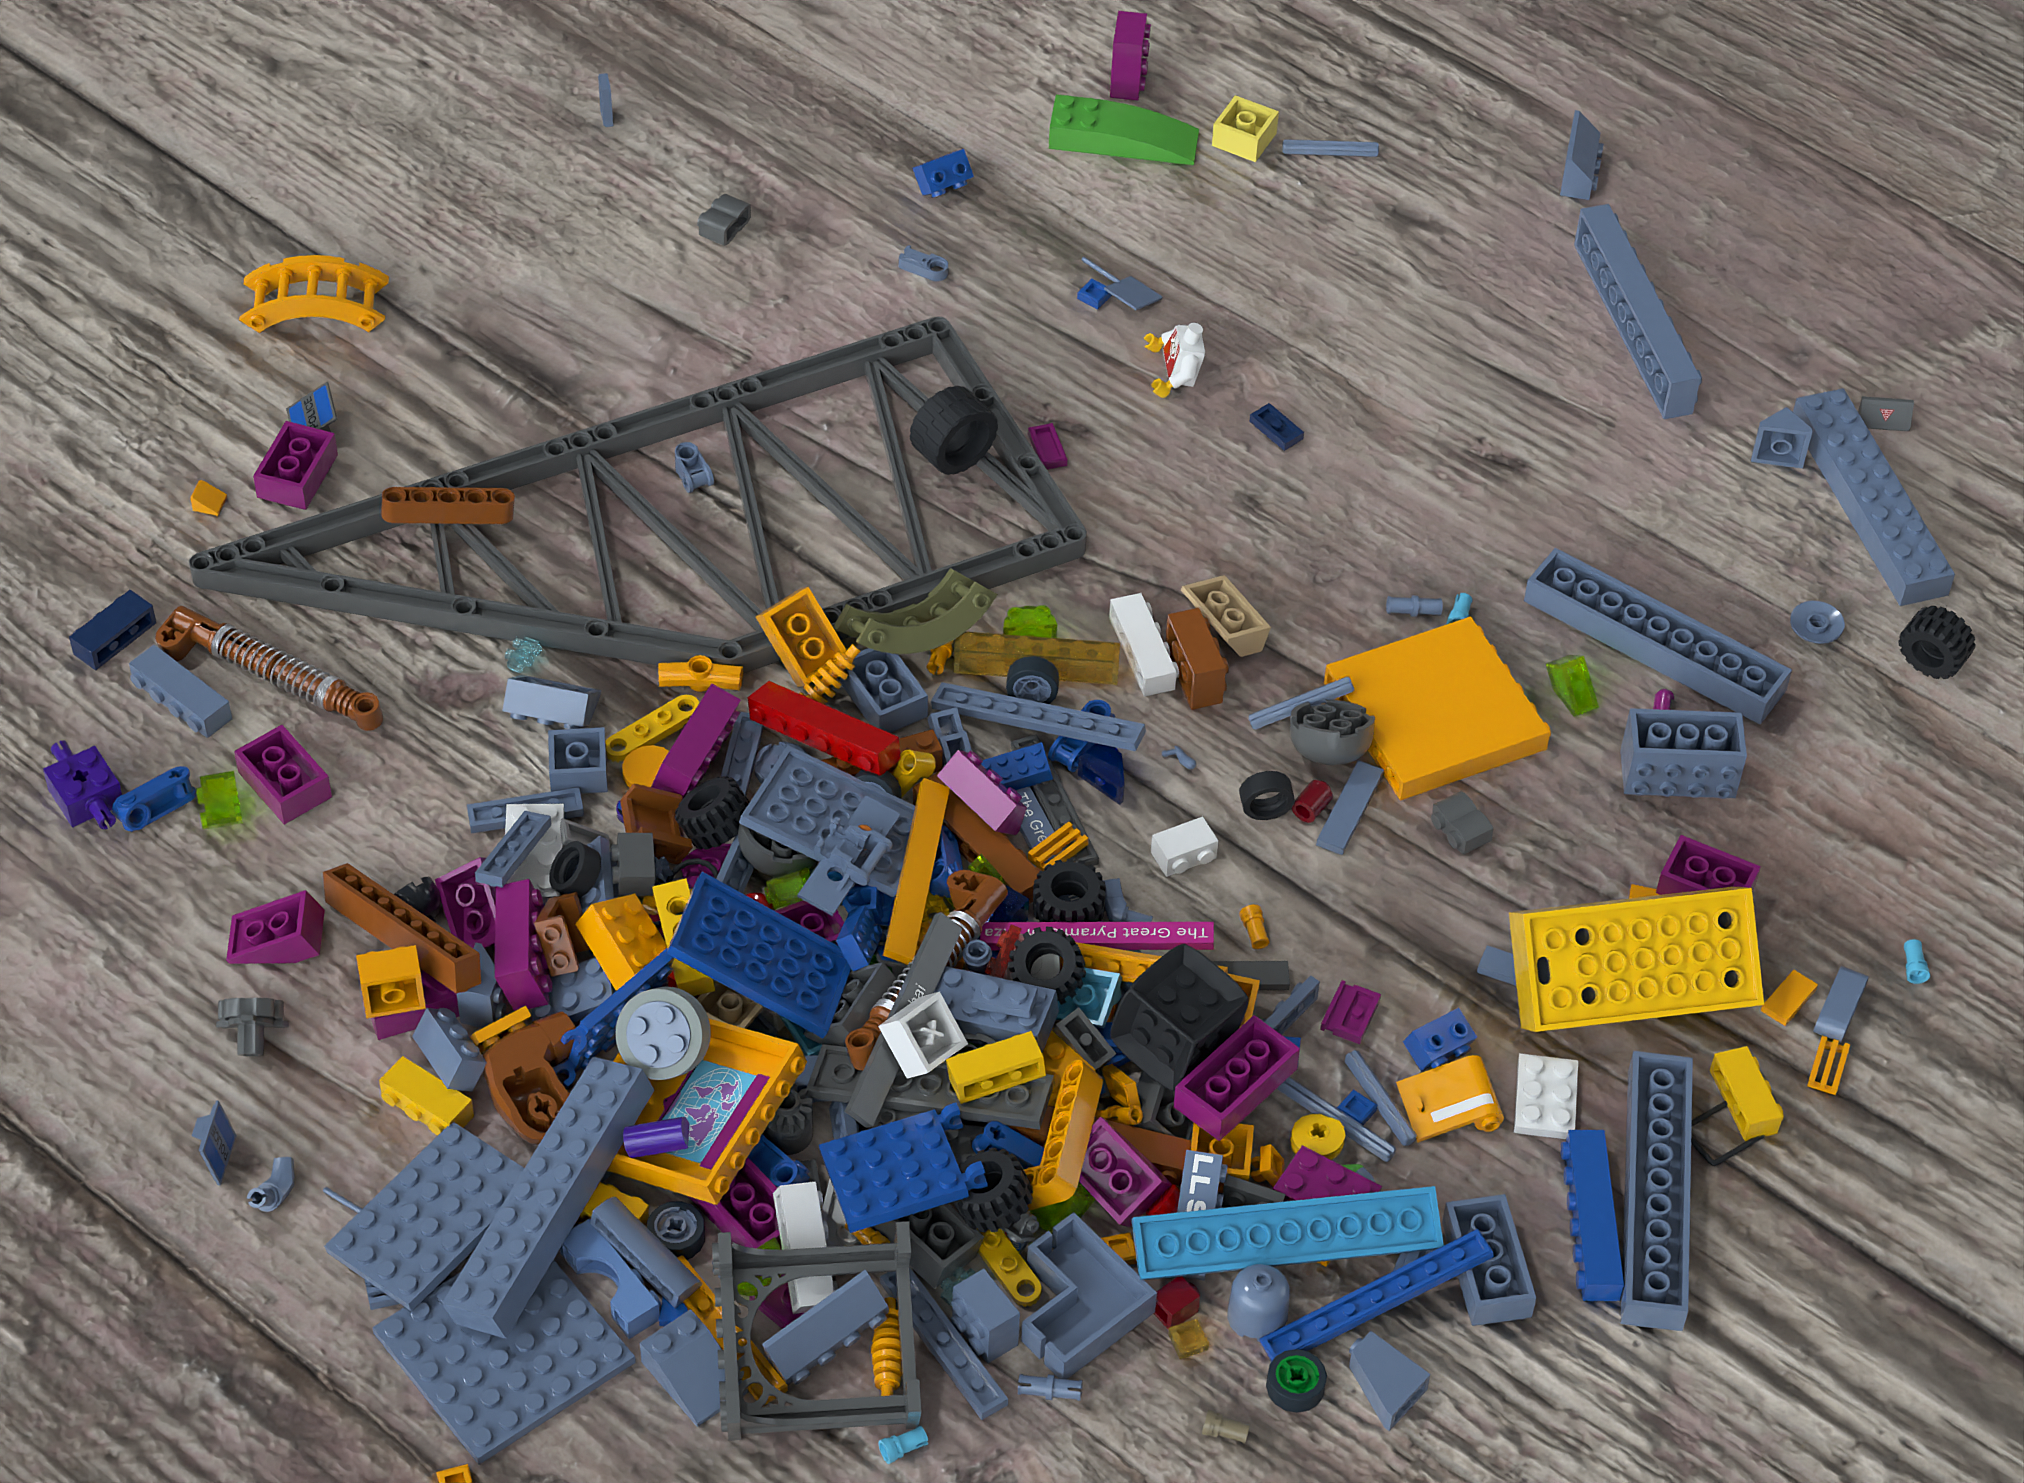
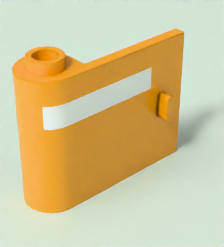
M1466 1056L1396 1082L1411 1126L1417 1134V1143L1474 1123L1478 1130L1491 1132L1499 1128L1504 1120L1486 1067L1480 1056Z

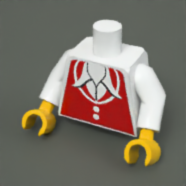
M1198 323L1177 325L1174 330L1163 333L1162 337L1159 338L1151 333L1144 337V340L1150 343L1144 347L1154 353L1159 352L1164 344L1163 352L1168 381L1165 383L1158 378L1152 382L1151 387L1154 388L1153 392L1161 398L1167 397L1172 387L1177 388L1181 385L1194 386L1205 356L1202 338L1203 328Z

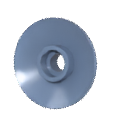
M1806 601L1797 605L1790 617V624L1794 632L1802 639L1812 643L1823 644L1835 641L1842 635L1845 627L1842 614L1832 605L1821 601Z

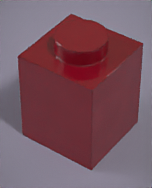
M1182 1276L1175 1278L1156 1291V1307L1153 1314L1170 1332L1199 1312L1200 1293L1193 1283H1188Z

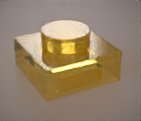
M1198 1319L1168 1329V1336L1179 1359L1209 1350V1342Z

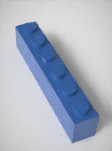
M1568 1130L1566 1142H1561V1159L1566 1160L1567 1167H1564V1184L1569 1185L1570 1192L1567 1193V1210L1572 1211L1573 1218L1570 1219V1235L1575 1236L1576 1244L1573 1245V1261L1579 1264V1270L1576 1271V1287L1582 1290L1583 1301H1620L1624 1281L1605 1130Z

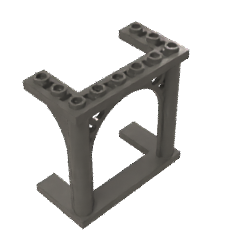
M896 1222L894 1243L785 1250L744 1247L731 1240V1232L718 1233V1243H712L714 1276H720L721 1283L720 1288L714 1289L715 1307L722 1306V1319H716L717 1338H723L724 1350H718V1369H725V1381H719L721 1431L728 1432V1441L741 1440V1434L905 1424L906 1430L919 1426L921 1397L919 1379H916L909 1274L911 1256L909 1222ZM864 1270L867 1273L896 1272L903 1395L804 1400L779 1391L765 1379L753 1358L750 1342L751 1328L759 1307L774 1290L787 1282L804 1277L860 1274ZM756 1276H763L762 1280L771 1277L770 1285L763 1287L761 1281ZM742 1282L754 1285L758 1291L757 1298L749 1301L741 1297L737 1290L738 1285ZM734 1301L748 1308V1315L745 1318L738 1316V1314L741 1315V1310L734 1304ZM735 1326L739 1327L742 1331L736 1333ZM742 1338L747 1340V1344L743 1347L738 1344V1341ZM737 1353L744 1354L737 1360ZM743 1367L750 1368L751 1377L738 1385V1382L744 1376V1371H741ZM751 1384H760L763 1387L761 1397L753 1403L745 1402L743 1399L745 1389ZM769 1396L777 1398V1405L769 1403V1407H762L766 1404ZM786 1402H787V1403L791 1404L792 1406H785V1404H786Z

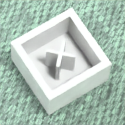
M940 991L917 998L878 1026L906 1078L929 1073L968 1044Z

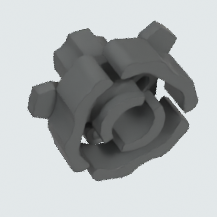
M230 998L218 1001V1019L220 1021L216 1022V1027L222 1029L238 1028V1056H264V1028L289 1027V1021L284 1020L283 1000H275V1003L272 998Z

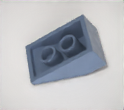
M690 1309L640 1342V1351L643 1365L698 1427L720 1412L719 1381H725V1369H718V1350H722L709 1329ZM747 1388L745 1389L743 1396L748 1393Z

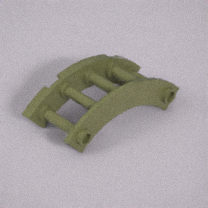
M950 568L942 581L920 603L916 605L911 604L894 610L891 613L864 611L846 604L833 628L858 638L857 643L880 652L892 654L924 652L954 640L971 628L988 610L998 594Z

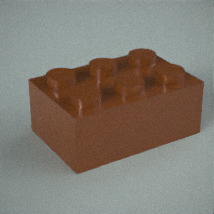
M1199 607L1168 614L1165 642L1169 645L1171 661L1177 663L1179 669V678L1177 679L1191 710L1223 703V694L1227 690L1225 675L1229 672L1226 658H1222L1219 653L1220 648L1217 638L1212 637L1210 633L1208 618L1203 617Z

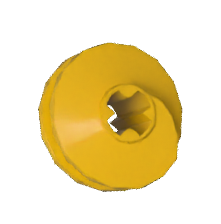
M1322 1114L1303 1116L1294 1123L1291 1130L1290 1143L1292 1150L1296 1154L1303 1145L1333 1160L1341 1153L1346 1136L1344 1126L1339 1120Z

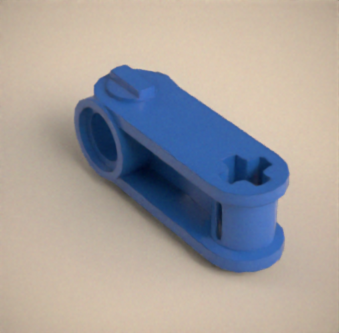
M1103 700L1089 701L1081 710L1115 718V714L1111 713L1110 705ZM1059 736L1052 744L1048 758L1053 762L1058 761L1066 765L1069 771L1075 772L1097 747L1098 743Z
M184 766L175 767L130 792L119 796L113 803L112 811L114 816L122 822L125 830L132 832L143 829L146 825L189 803L197 796V791L189 780V769Z
M942 825L929 889L930 893L934 896L951 898L947 879L952 873L963 870L957 839L946 826Z
M998 1121L988 1123L984 1128V1133L977 1135L972 1141L973 1151L978 1154L977 1151L983 1149L985 1151L987 1147L989 1149L996 1148L998 1152L1001 1149L1007 1150L1009 1154L1012 1153L1016 1156L1023 1170L1040 1165L1044 1152V1147Z
M761 1135L758 1144L753 1147L748 1155V1158L777 1188L781 1185L808 1183L810 1177L807 1174L810 1171L798 1160H791L765 1136Z

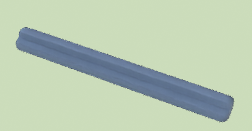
M1288 1077L1277 1088L1313 1114H1322L1339 1120L1344 1126L1346 1136L1383 1161L1389 1162L1393 1158L1396 1151L1395 1146L1293 1078Z

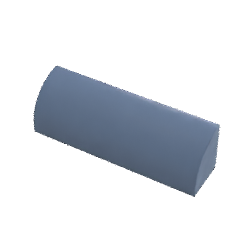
M617 1197L607 1199L592 1211L590 1224L674 1308H677L702 1286V1282Z

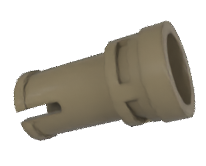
M1208 1409L1202 1434L1214 1437L1222 1436L1245 1444L1250 1424L1225 1418L1223 1414Z

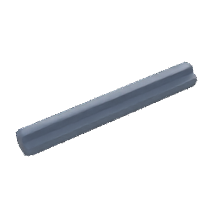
M1285 139L1282 143V152L1284 154L1377 157L1379 144L1377 142Z
M1344 677L1249 714L1248 719L1252 728L1258 729L1291 716V711L1302 703L1309 702L1310 706L1325 703V700H1333L1353 692L1354 687L1351 679Z
M1354 1050L1347 1053L1345 1063L1372 1102L1378 1105V1111L1403 1146L1413 1144L1416 1141L1417 1134L1360 1052Z

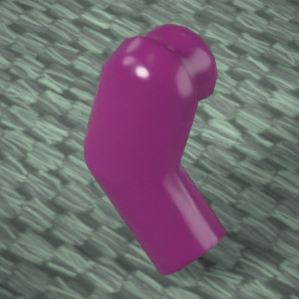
M1667 689L1659 690L1655 694L1653 709L1671 710V700H1674L1673 692Z

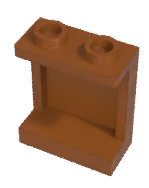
M633 784L620 800L625 832L653 833L655 857L659 860L664 856L669 863L677 865L682 862L693 848L691 839L680 836L679 825L675 820V811L683 800L682 795Z
M577 892L549 898L534 922L551 977L578 971L579 963L575 953L591 950L575 925L583 915Z

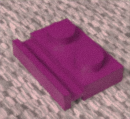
M1341 980L1321 1022L1320 1030L1332 1031L1335 1036L1360 1044L1380 1003L1381 994L1355 984L1353 986L1347 985L1346 981Z

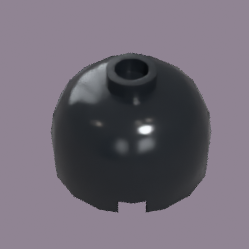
M431 877L420 878L423 882L422 884L415 886L411 882L394 893L395 896L436 923L434 918L440 913L442 903L440 892Z

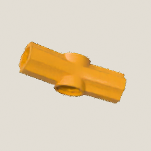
M702 655L694 656L688 662L659 663V687L689 686L694 691L703 692L707 691L711 684H714L723 689L741 690L743 667L712 663L708 657Z

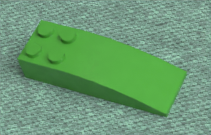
M1056 94L1049 128V149L1194 165L1199 129L1175 118L1129 104Z

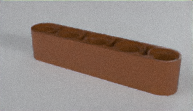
M389 487L382 492L381 516L389 523L507 524L514 517L515 495L511 490L505 488Z

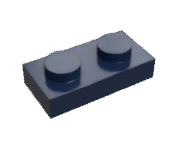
M1270 403L1250 414L1249 422L1284 451L1304 439V431Z

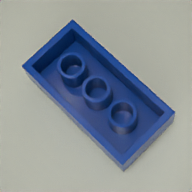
M1042 742L985 759L981 763L987 770L992 769L1003 779L1000 783L1007 789L1011 787L1015 791L1053 779Z
M866 905L849 911L836 939L852 971L870 964L882 937L881 927L876 925L873 913L870 909L868 910Z

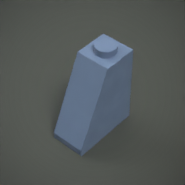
M1370 1331L1363 1339L1358 1338L1349 1350L1351 1354L1349 1368L1382 1425L1390 1431L1427 1391L1431 1374Z

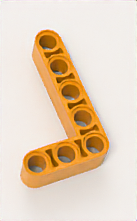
M1081 1060L1071 1062L1063 1073L1041 1164L1024 1169L1033 1187V1193L1031 1194L1033 1199L1032 1203L1027 1205L1028 1211L1066 1201L1073 1196L1077 1189L1103 1085L1102 1077Z

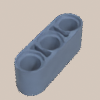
M1843 966L1840 967L1816 1022L1814 1033L1826 1036L1832 1040H1839L1842 1043L1869 976Z

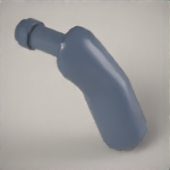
M1174 746L1175 749L1162 752L1163 757L1176 754L1179 763L1187 769L1192 770L1196 767V761L1178 746Z

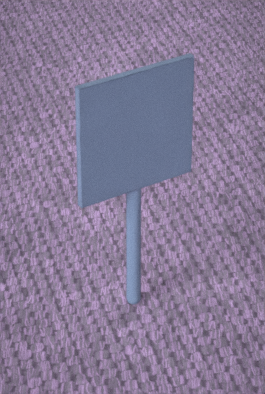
M1086 257L1081 259L1084 263L1115 282L1104 287V290L1134 310L1141 309L1163 298L1132 276L1119 280Z

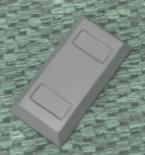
M563 818L561 819L562 845L572 841H579L587 845L600 835L608 839L609 852H611L608 834Z

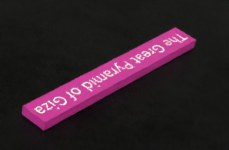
M985 922L980 934V940L984 941L991 950H1000V934H1024L1027 931L1029 934H1034V928L1040 927L1041 931H1046V926L1053 927L1055 932L1058 929L1065 931L1066 936L1070 935L1078 943L1120 950H1171L1181 944H1186L1196 950H1214V922Z

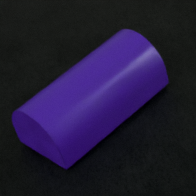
M678 1117L626 1126L623 1131L625 1150L630 1158L688 1149L690 1123L686 1117Z

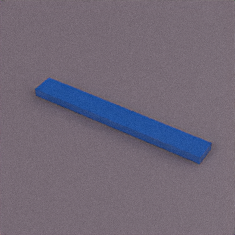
M1476 1229L1260 1338V1344L1271 1362L1275 1356L1287 1350L1309 1351L1493 1258V1251L1479 1229Z

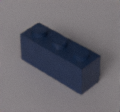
M128 590L69 636L73 655L96 671L157 623L153 605L132 590Z

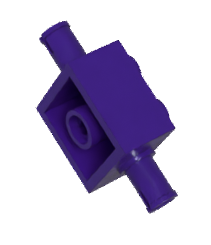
M59 741L63 748L62 750L57 742L54 743L51 747V752L58 762L43 768L50 794L71 827L73 828L92 818L96 819L101 829H108L104 822L105 820L112 827L116 822V818L110 810H112L113 803L122 795L119 781L96 746H92L74 755L66 741Z

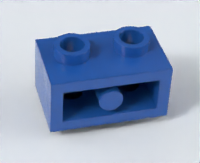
M964 149L954 151L912 168L922 196L931 194L932 198L946 193L945 188L953 186V189L967 185L966 180L974 177Z
M1457 1008L1412 1031L1403 1043L1419 1069L1423 1071L1429 1067L1433 1069L1448 1062L1447 1058L1455 1055L1456 1058L1465 1055L1471 1050L1470 1045L1478 1037L1460 1008Z

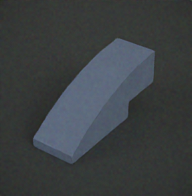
M957 707L929 715L927 720L930 730H934L943 749V767L957 750L964 752L972 751L967 732L963 730Z

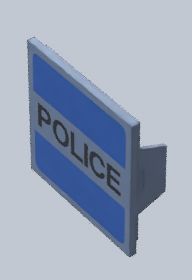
M216 1100L210 1115L197 1118L192 1137L202 1140L199 1152L214 1181H216L217 1185L221 1186L237 1135L219 1100Z

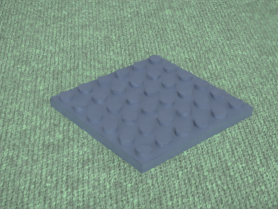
M554 1260L506 1339L455 1324L442 1305V1302L460 1273L437 1286L412 1312L404 1307L372 1327L377 1339L478 1465L635 1363L633 1353Z

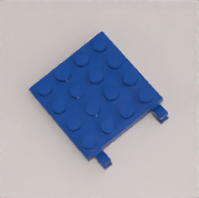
M668 948L580 1021L578 1027L562 1035L560 1041L564 1045L570 1040H574L569 1059L553 1068L557 1076L561 1073L568 1076V1079L563 1083L566 1090L573 1085L575 1073L581 1068L585 1070L592 1057H595L602 1050L605 1052L610 1051L617 1044L616 1024L619 1014L626 1003L641 992L665 987L668 984L669 980L667 977L673 971L671 966L674 961V957L666 954Z
M957 1102L947 1105L939 1115H937L934 1109L819 1144L822 1159L850 1233L969 1197L968 1190L988 1187L981 1161L969 1165L965 1173L961 1174L944 1131L963 1128L960 1116H958L960 1115V1110Z

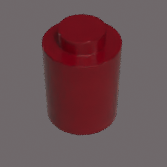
M1312 780L1295 799L1292 807L1295 816L1306 823L1313 822L1333 799L1331 787L1324 781Z

